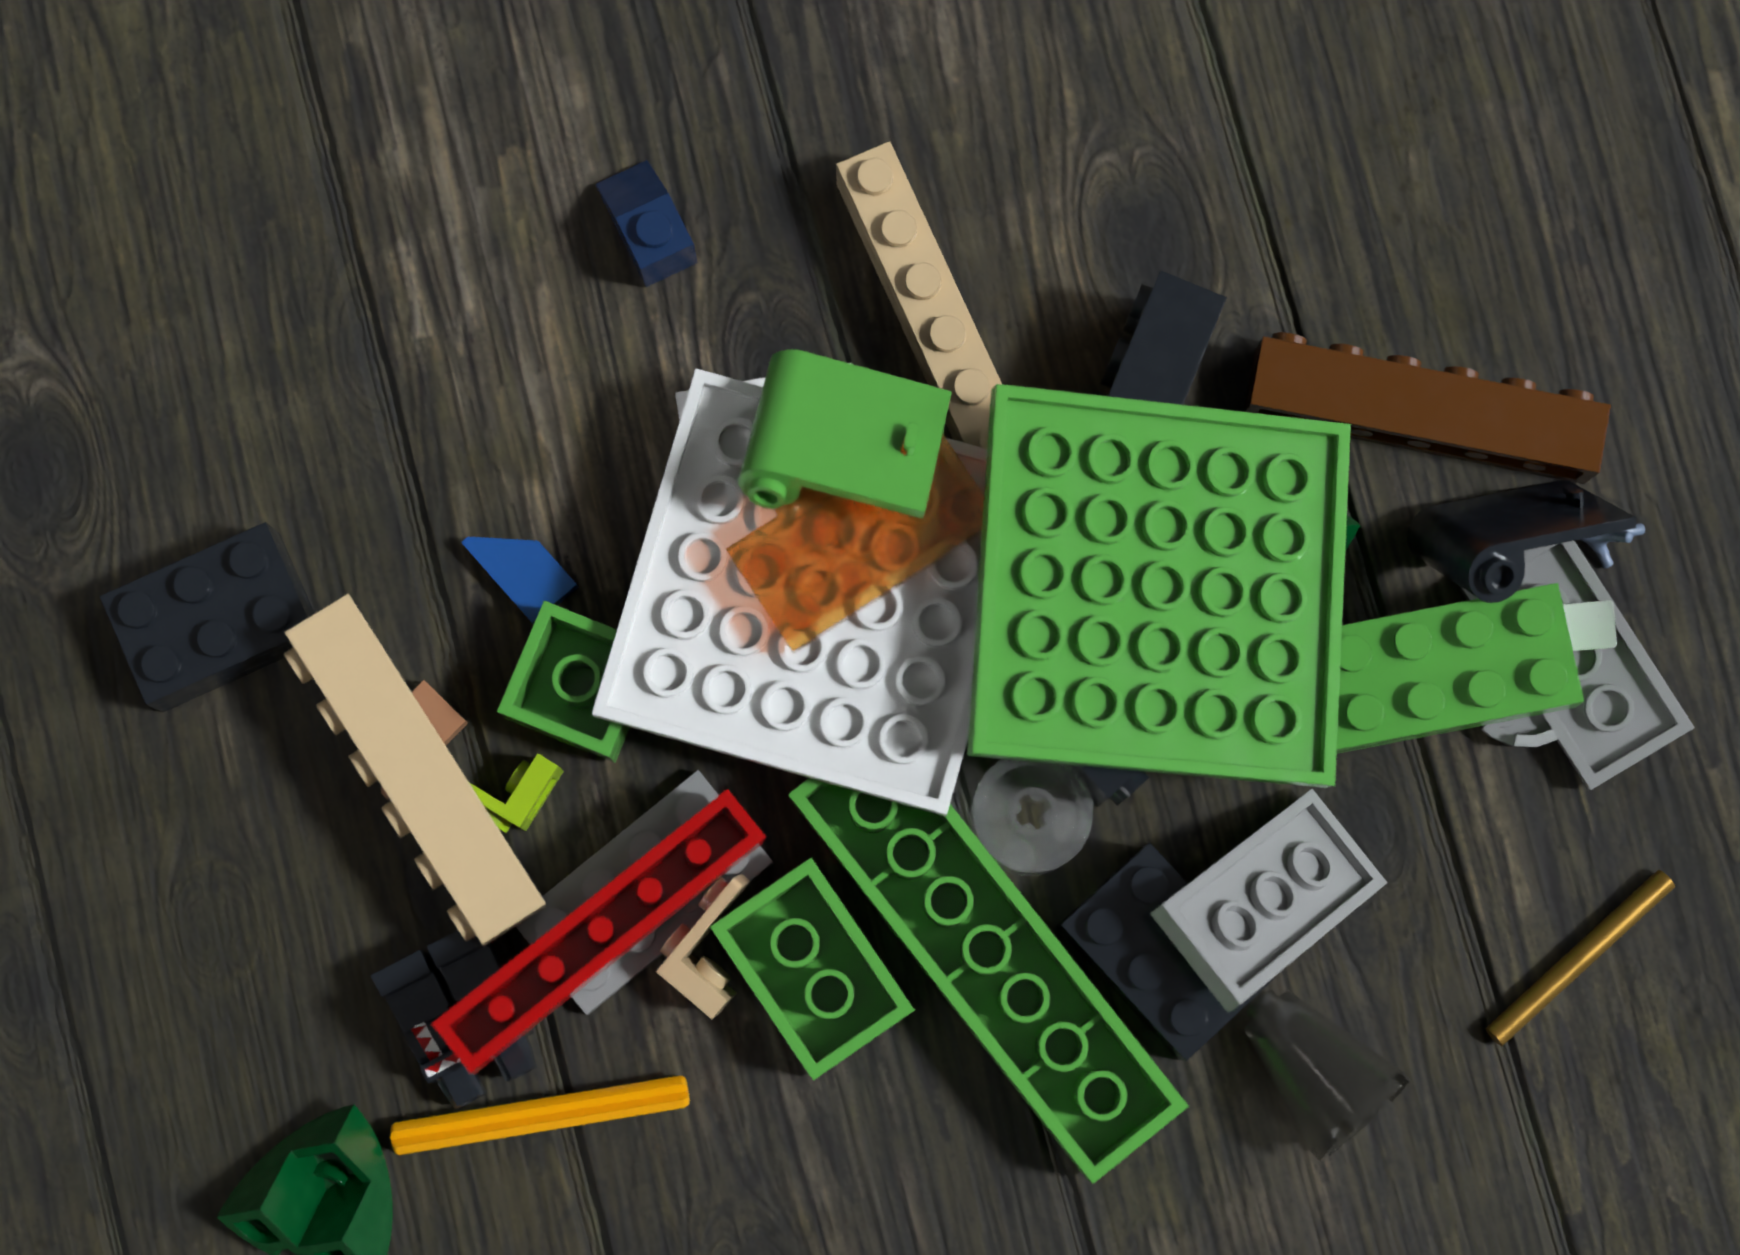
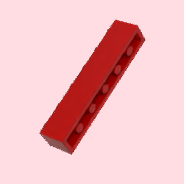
M728 789L725 790L432 1023L433 1027L470 1074L475 1075L761 846L766 836Z

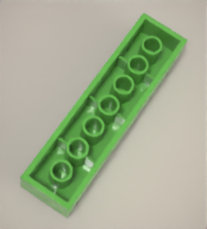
M808 778L788 794L792 804L1086 1180L1094 1184L1189 1107L951 804H949L947 815L942 816L812 778Z

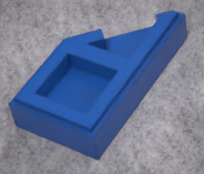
M468 536L461 542L533 625L544 601L558 606L579 588L539 541Z

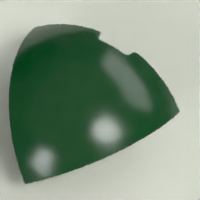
M355 1104L335 1109L308 1122L283 1139L253 1166L230 1194L218 1213L217 1218L238 1236L269 1255H279L282 1250L289 1249L296 1255H387L393 1222L392 1189L385 1157L372 1127Z

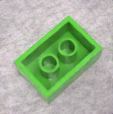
M812 858L710 926L812 1080L915 1011Z

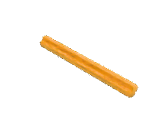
M679 1075L395 1122L391 1125L390 1130L391 1144L395 1154L404 1155L682 1109L687 1107L690 1102L688 1083L684 1076Z

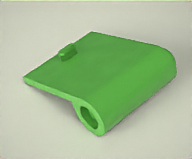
M788 349L779 351L771 357L738 485L751 502L763 508L774 509L794 502L799 496L801 486L923 519L952 391L801 350ZM902 443L903 448L906 450L905 455L901 452Z

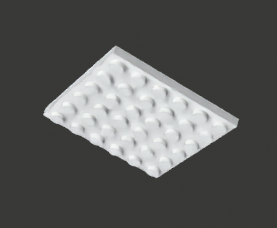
M696 368L592 715L642 731L946 816L969 737L987 449L945 437L941 438L923 519L801 486L799 496L794 502L774 509L763 508L751 502L738 485L741 467L763 387ZM902 443L901 452L905 455L906 450L903 448Z

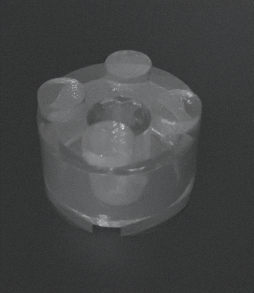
M1001 759L986 772L973 794L969 811L970 828L1002 870L1013 875H1042L1060 868L1075 857L1083 848L1092 826L1093 799L1085 779L1072 765ZM1026 800L1030 806H1036L1040 803L1044 807L1045 813L1039 818L1042 828L1035 829L1031 823L1021 825L1017 821L1016 816L1022 810L1019 801Z

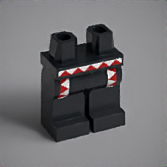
M459 930L428 945L427 948L430 953L418 950L370 976L381 996L385 997L415 1058L420 1064L427 1082L439 1084L442 1092L454 1108H461L481 1098L487 1092L478 1074H470L433 1027L432 1023L499 971L503 965L493 942L484 947L477 935L466 942ZM437 968H439V969L441 970V972H442V974H443V976H444V978H445V980H446V982H447V984H448V986H449V988H450V990H451V993H452V995H453V997H454V999H455V1002L453 1001V999H452V997H451V995H450V993H449V991H448V989H447V987H446V985H445V983H444V981H443V979H442V977H441V975H440V973H439V971H438ZM533 1029L495 1058L506 1082L515 1080L537 1068L534 1052L528 1036L534 1034Z

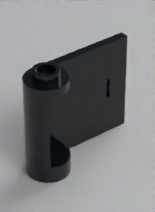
M1562 480L1427 507L1412 519L1407 531V544L1415 557L1484 602L1497 603L1510 598L1521 586L1525 575V550L1635 529L1636 517L1569 480Z

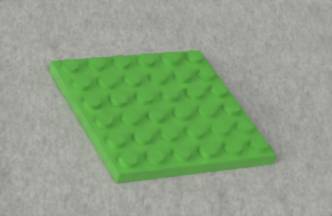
M996 384L991 389L967 755L1323 788L1335 786L1351 424Z

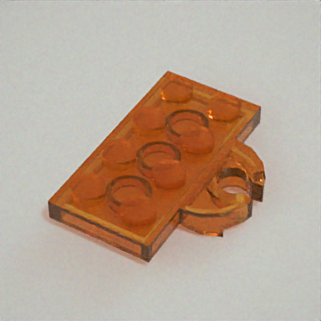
M942 434L923 519L801 486L799 496L794 502L774 508L775 518L727 547L726 553L792 654H795L982 533L984 494ZM902 443L901 452L905 455L906 450L903 448Z

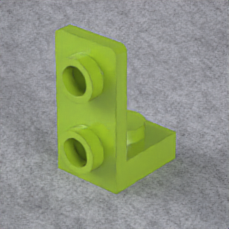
M538 753L531 764L523 760L517 766L505 787V791L512 794L506 804L470 782L469 784L498 829L507 833L511 825L515 824L527 831L564 770Z

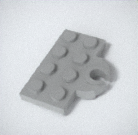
M1575 541L1524 551L1525 575L1518 590L1558 583L1563 604L1611 600L1614 603ZM1464 588L1460 589L1467 601L1478 599ZM1615 603L1616 647L1573 651L1584 697L1582 704L1572 709L1484 725L1481 728L1489 737L1513 747H1539L1557 740L1588 790H1592L1695 728Z

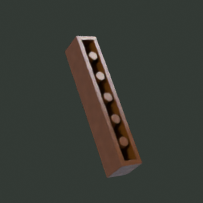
M1285 332L1273 333L1272 338L1263 336L1254 350L1243 412L1351 424L1350 438L1582 484H1585L1600 473L1611 404L1593 401L1594 395L1589 392L1577 389L1559 390L1558 394L1536 390V383L1521 378H1503L1501 383L1479 379L1477 371L1459 366L1445 367L1444 371L1423 368L1421 367L1422 362L1420 360L1404 355L1387 356L1386 360L1364 356L1363 349L1348 344H1331L1329 349L1306 345V338Z

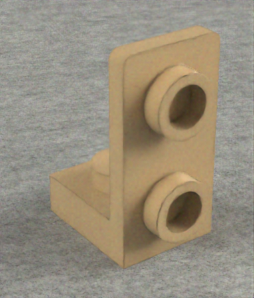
M743 874L734 877L730 883L720 877L698 903L706 912L693 928L689 929L683 923L660 949V952L667 959L656 972L711 1019L723 1011L737 992L727 985L731 977L720 965L706 956L698 960L692 953L712 930L710 926L722 918L750 884L751 881Z

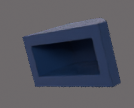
M648 160L596 184V188L645 287L651 286L698 263L694 243L668 191Z

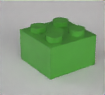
M544 601L497 712L506 720L615 763L630 727L594 717L592 712L617 629Z

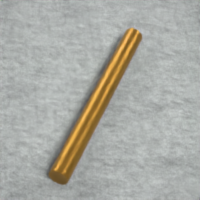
M1657 870L1485 1028L1488 1035L1500 1046L1509 1041L1675 888V884L1670 877L1663 871Z

